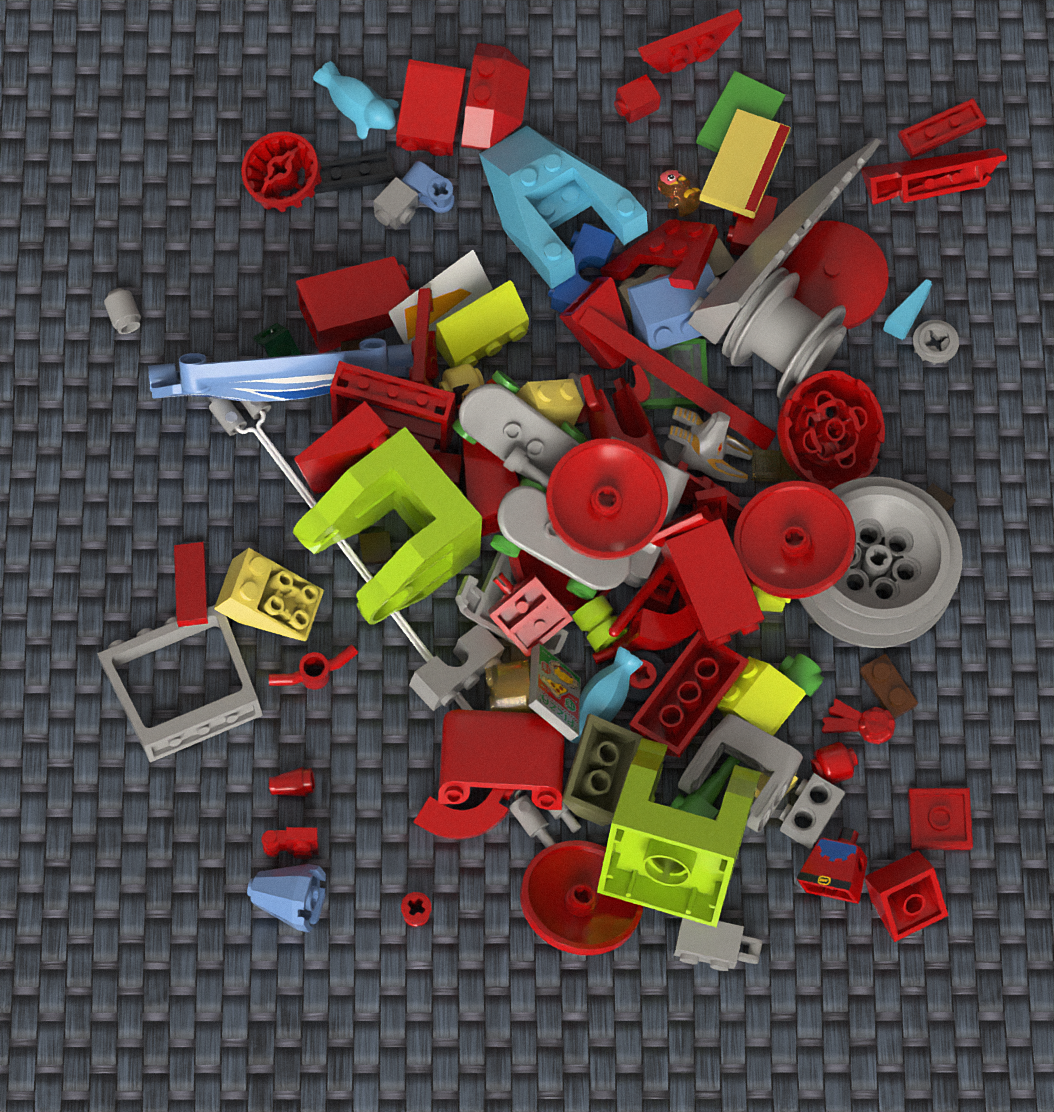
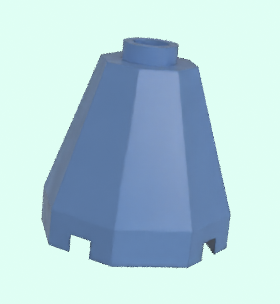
M311 864L259 871L254 878L250 879L247 894L251 897V902L255 906L297 930L310 932L313 929L310 923L316 924L319 921L324 903L325 888H320V880L326 881V873L320 866Z

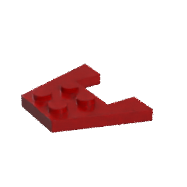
M669 219L603 266L600 271L603 277L625 281L641 263L676 268L675 271L668 277L671 286L695 290L719 233L715 224Z

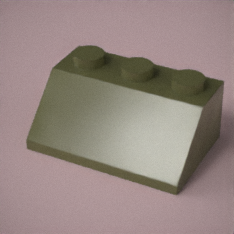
M587 715L562 796V801L575 815L601 826L612 824L631 762L643 736L595 715Z

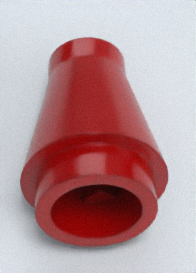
M303 766L277 776L269 777L271 795L308 797V793H315V779L312 768L305 769Z

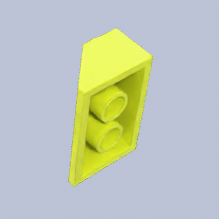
M509 280L436 324L437 349L450 368L461 364H470L474 367L482 357L486 355L493 356L502 349V345L511 340L513 342L518 341L526 335L529 317L513 282Z

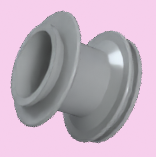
M784 267L773 272L750 297L731 326L722 347V354L727 358L730 357L731 364L734 366L745 362L755 353L782 372L783 375L777 388V397L780 399L785 398L790 390L806 377L824 371L840 347L847 330L842 325L846 314L845 306H837L827 313L824 318L820 317L793 298L798 288L800 277L797 272L789 274V271Z

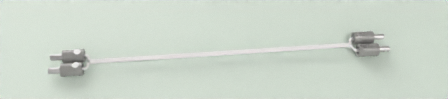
M208 397L212 402L209 405L210 411L228 435L233 436L237 433L246 434L254 432L309 507L313 508L317 504L316 500L261 429L266 413L271 409L268 401H240L254 420L261 418L256 424L257 429L253 427L244 429L247 422L230 400ZM346 540L337 542L366 582L371 580L373 576ZM397 611L391 614L425 661L428 662L434 658L401 613ZM458 692V697L455 701L461 709L473 710L462 694ZM517 790L514 795L515 802L509 806L510 811L531 838L537 835L546 848L556 844L545 829L549 823L526 794L519 798L523 790ZM563 801L562 810H548L555 820L562 818L573 833L581 828V825L571 814L570 808Z

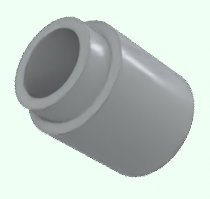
M122 288L110 291L107 295L108 297L104 300V305L113 327L120 334H127L137 330L141 325L139 321L141 316L131 291Z

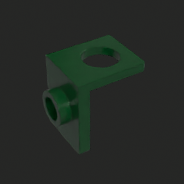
M278 323L252 337L256 343L264 347L268 357L301 355L289 330Z

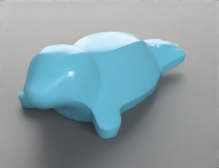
M331 61L325 63L322 68L316 71L313 80L328 88L337 108L356 124L357 135L360 139L367 138L369 128L390 130L395 126L394 111L399 106L397 101L383 99L368 84L359 79L340 75L337 67Z
M620 646L617 650L614 664L595 674L580 694L579 736L570 742L579 743L588 714L611 722L621 709L629 690L630 675L643 664V661L635 655H631L627 649Z

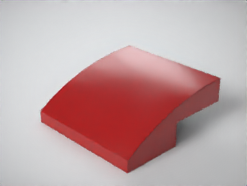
M707 505L662 525L650 543L663 547L666 540L720 518L723 519L718 508L710 511Z

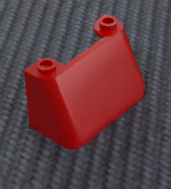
M464 709L447 712L444 715L442 726L438 804L463 803L469 797L470 787L532 790L531 798L535 806L546 810H562L565 736L539 714Z

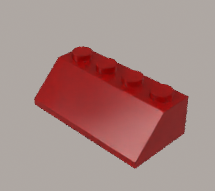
M698 631L629 723L630 730L643 736L644 739L668 745L665 755L680 757L747 667L749 660L725 645L715 647L714 643L706 646Z

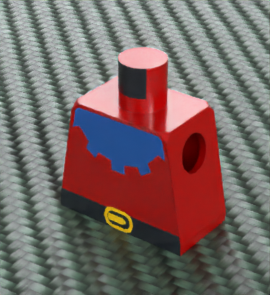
M843 827L837 840L827 838L818 840L797 876V881L806 893L859 904L868 861L860 846L856 845L859 836L857 831Z

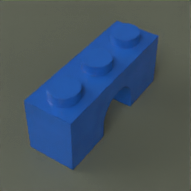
M586 223L583 224L580 232H574L569 247L573 248L571 253L574 255L576 275L555 288H550L548 297L552 298L551 309L562 313L591 284L583 280L579 272L588 267L600 270L608 264L615 248V234Z

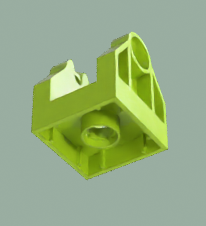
M406 427L349 468L319 502L297 522L293 529V534L313 554H317L332 544L367 530L393 509L415 533L356 594L359 600L356 605L361 615L370 625L376 624L391 614L425 599L480 557L482 516Z
M642 738L631 762L612 820L597 893L717 928L761 772L734 765L719 815L716 816V820L654 803V796L663 769V761L668 745Z

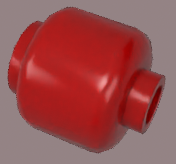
M835 742L817 749L814 752V759H811L810 763L813 773L834 785L854 776V766L858 765V760L852 748L847 749L842 742Z

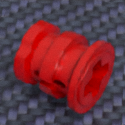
M421 892L407 894L401 903L404 921L412 927L423 926L428 921L432 910L430 899ZM422 906V914L417 912L415 915H411L410 907Z

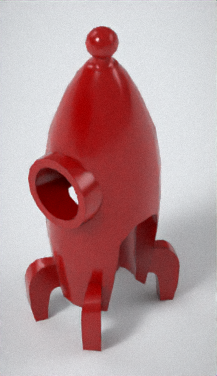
M639 364L632 366L636 380L635 387L632 388L629 383L626 384L624 378L613 381L617 391L612 395L617 419L602 388L596 390L591 375L588 374L581 377L585 405H583L576 423L584 424L588 422L591 439H610L614 436L663 460L653 429L640 404L647 401L651 396V386Z

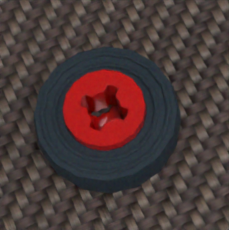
M638 650L630 653L643 661V664L630 675L629 690L625 700L642 705L667 674V668L661 658L653 652Z

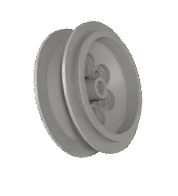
M865 477L838 485L831 491L847 506L856 530V549L853 562H851L845 574L833 586L814 596L799 599L809 616L822 629L847 643L861 647L886 648L912 641L936 624L944 614L957 588L963 560L962 546L957 529L946 510L938 501L922 489L902 480L887 477ZM869 535L874 539V543L867 544L861 540L860 536ZM892 543L899 544L903 551L894 552L889 545ZM905 571L910 575L911 579L903 580L898 577L897 572ZM850 581L857 582L861 589L857 591L851 590L847 583ZM884 590L889 594L890 598L881 599L876 595L875 591Z

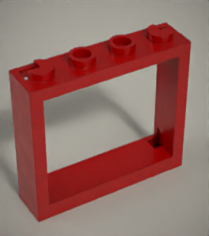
M338 362L330 387L332 426L339 422L341 415H343V418L362 404L349 398L363 402L366 401V403L441 423V425L370 406L388 427L391 436L406 427L426 451L448 453L454 435L452 424L455 422V393L345 362ZM436 407L442 409V415L435 413ZM436 444L440 445V451L434 449Z

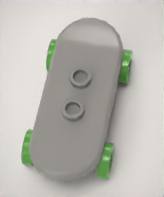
M497 370L491 377L497 384L480 385L465 396L460 405L459 418L452 424L453 429L465 440L474 445L476 442H479L504 462L518 446L527 453L526 457L530 459L529 463L549 477L556 464L567 452L588 441V438L568 421H564L558 427L519 398L516 394L521 388L500 370ZM521 472V479L533 481L531 478H529L527 475Z
M522 479L519 487L507 492L501 500L497 520L503 536L494 535L490 543L497 551L510 557H518L521 549L571 577L566 585V589L575 596L589 601L593 600L597 592L596 590L615 588L628 576L631 568V556L616 560L589 558L572 550L558 537L547 515L546 489L538 483Z

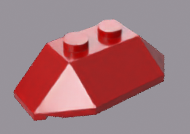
M477 43L468 88L461 147L486 150L506 138L522 125L530 70L504 46Z

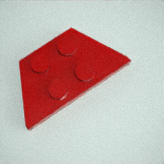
M736 9L638 48V52L645 62L660 73L678 72L688 64L708 60L721 47L743 18L739 10Z

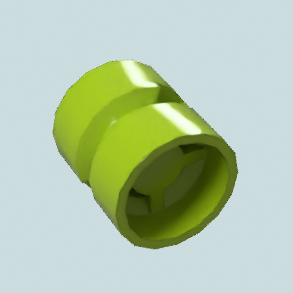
M604 595L586 603L572 616L581 631H588L586 638L595 652L611 646L613 642L628 631L625 627L619 636L612 637L609 635L608 630L617 617L611 616L613 608Z

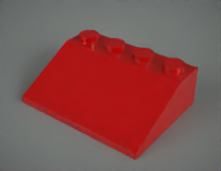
M364 401L296 456L294 460L314 494L329 491L349 468L392 436L388 427Z

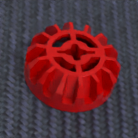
M280 131L261 137L248 149L242 162L241 175L246 189L255 202L261 203L265 209L277 208L280 212H285L287 207L292 205L296 208L301 207L303 199L307 196L312 198L315 195L314 187L319 185L322 179L320 176L322 165L314 148L304 137L292 132ZM303 167L305 179L301 186L298 184V171ZM294 187L298 190L288 196H279L282 191H288Z

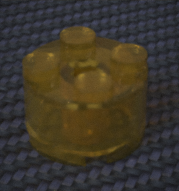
M528 659L495 664L485 668L487 684L490 686L491 695H495L489 697L491 711L536 714L528 706L530 665Z

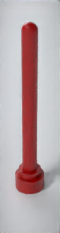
M665 559L608 630L610 636L617 637L620 635L670 570Z

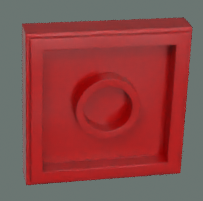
M970 788L908 789L911 850H972Z

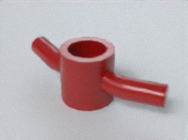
M350 644L336 657L329 660L321 653H308L300 660L298 671L288 674H269V686H291L302 682L308 689H321L329 682L330 672L344 666L358 654V651ZM314 665L323 668L321 675L316 677L306 674L305 671Z

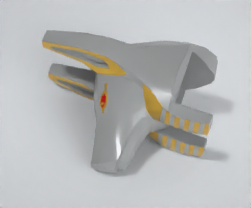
M676 406L672 418L686 424V426L682 429L671 425L668 431V438L670 440L666 441L662 449L664 460L675 467H678L679 462L683 461L688 464L687 470H700L713 478L723 481L745 483L748 475L730 466L723 460L725 454L750 460L753 455V451L727 435L730 416L718 411L713 413L706 422H703L697 413Z

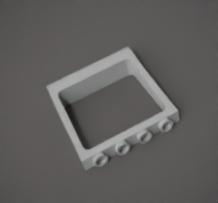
M215 605L208 606V624L178 627L177 616L171 617L160 628L155 630L151 628L142 629L137 633L136 638L126 642L124 640H115L108 646V649L97 653L100 663L150 763L263 716L227 617L214 609ZM211 627H219L240 679L242 689L157 726L146 728L116 668L121 664Z

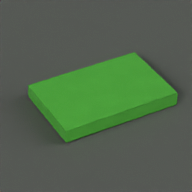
M734 71L697 137L696 143L718 153L737 109L773 121L786 95Z

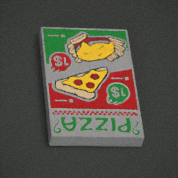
M538 643L531 649L528 706L568 740L572 741L579 736L581 678Z

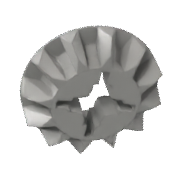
M942 320L923 322L915 330L912 339L914 353H917L922 361L932 362L933 365L942 362L946 364L948 360L955 356L959 348V337L956 330ZM930 336L934 337L936 341L941 339L940 351L935 346H927L931 341Z

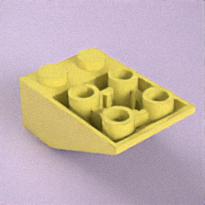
M248 548L232 559L214 609L240 624L306 641L324 590Z

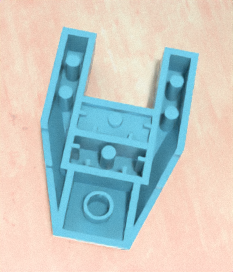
M528 126L523 127L479 154L503 230L551 289L576 275L574 255L552 229L590 206L593 207L623 245L648 231L647 211L630 191L600 169Z

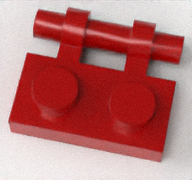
M286 827V830H268L261 838L263 852L268 857H276L281 851H287L288 854H293V857L297 859H310L312 855H319L318 828Z

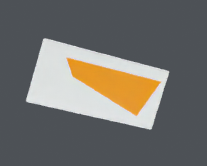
M471 250L420 288H430L432 290L434 312H430L429 331H436L437 323L492 290V286L474 250ZM419 290L388 312L404 344H411L412 340H415Z

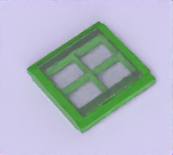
M694 338L656 351L708 387L705 339ZM643 369L651 386V396L644 403H640L642 408L675 409L676 406L681 408H701Z

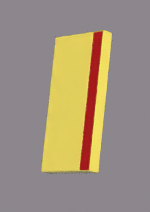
M737 109L699 200L754 219L788 139L791 127Z

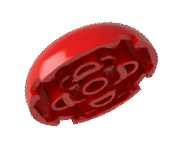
M830 370L814 373L806 377L802 382L797 383L790 390L779 412L777 435L782 455L788 466L798 477L806 482L815 483L827 489H833L845 482L865 478L873 471L879 461L877 456L880 445L885 440V424L878 400L863 381L855 379L843 371ZM828 407L834 412L831 418L826 414V408ZM808 419L811 420V426L808 425Z

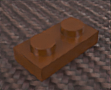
M886 653L860 668V674L883 709L889 710L894 719L917 707V700Z

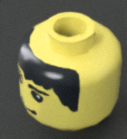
M461 364L446 369L443 372L442 382H439V389L455 393V405L457 406L462 403L465 396L471 390L484 385V379L478 368H473L470 364Z

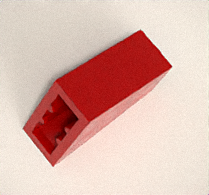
M598 277L559 315V318L601 369H617L628 358L578 324L587 308L591 307L628 332L614 280L611 277Z

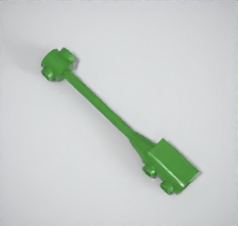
M797 654L794 659L788 655L778 668L783 675L802 688L809 697L816 692L825 679L820 675L822 673L820 667L803 654ZM730 755L716 774L711 775L704 781L699 789L691 794H687L686 797L679 794L670 807L716 820L719 810L712 805L723 789L726 779L733 772L734 765H738L740 760Z

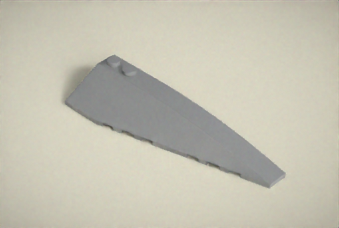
M875 139L855 152L793 201L757 237L721 280L718 277L713 280L706 290L709 293L706 299L700 296L691 307L690 311L694 314L688 324L716 345L734 323L754 292L773 272L779 269L873 155L881 141Z

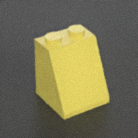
M573 379L527 382L516 394L558 427L564 421L575 425L584 405Z

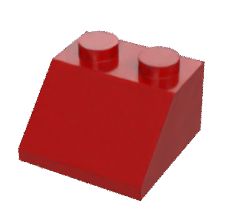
M915 851L864 877L871 901L894 942L949 916L935 869L919 851Z

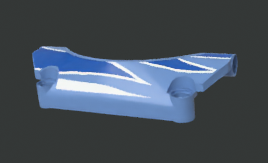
M370 338L360 342V350L208 363H206L205 355L189 353L179 358L180 371H176L175 363L148 365L150 391L152 392L153 399L203 396L236 401H286L329 394L339 361L398 378L409 377V369L413 366L414 357L411 352V344L389 345L386 348L385 340Z

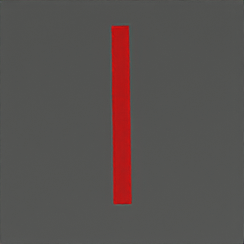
M591 307L587 308L578 323L581 327L636 364H639L643 369L711 415L718 411L729 415L730 421L728 426L764 451L768 449L776 436L774 431Z

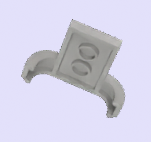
M498 551L481 590L476 586L479 580L471 575H467L462 581L455 601L461 613L467 618L516 645L492 620L487 611L504 594L493 582V579L496 576L498 577V574L503 573L512 585L518 584L510 567L509 556ZM561 629L542 646L553 655L561 652L569 632Z

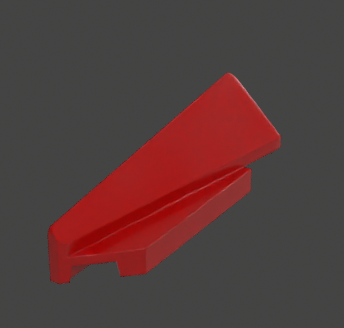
M993 148L863 167L861 172L872 205L900 196V200L906 203L984 187L991 180L990 174L1001 161L1005 162L1007 155L1001 149Z

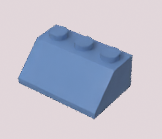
M708 263L705 265L695 290L674 288L668 279L671 274L627 288L635 338L654 351L702 336L688 322L694 314L690 311L691 307L700 296L706 299L709 295L706 290L715 279Z

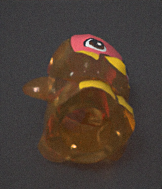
M667 170L660 175L657 188L661 194L671 199L667 206L669 209L677 207L679 216L684 217L698 208L701 203L699 199L702 191L699 188H692L690 180L678 170Z

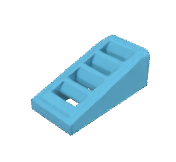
M926 279L888 316L883 328L885 332L901 340L906 338L929 295L932 281Z

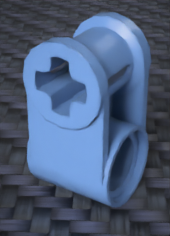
M416 161L401 181L418 193V201L435 212H448L454 205L452 183L433 171L426 164Z

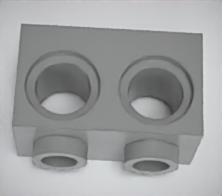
M815 773L809 781L806 779L802 780L795 792V795L799 797L794 806L788 803L779 818L783 821L780 831L810 850L845 795L843 790ZM812 792H820L824 795L825 802H814L810 794ZM796 817H804L809 821L810 826L808 828H800L795 824L794 819Z

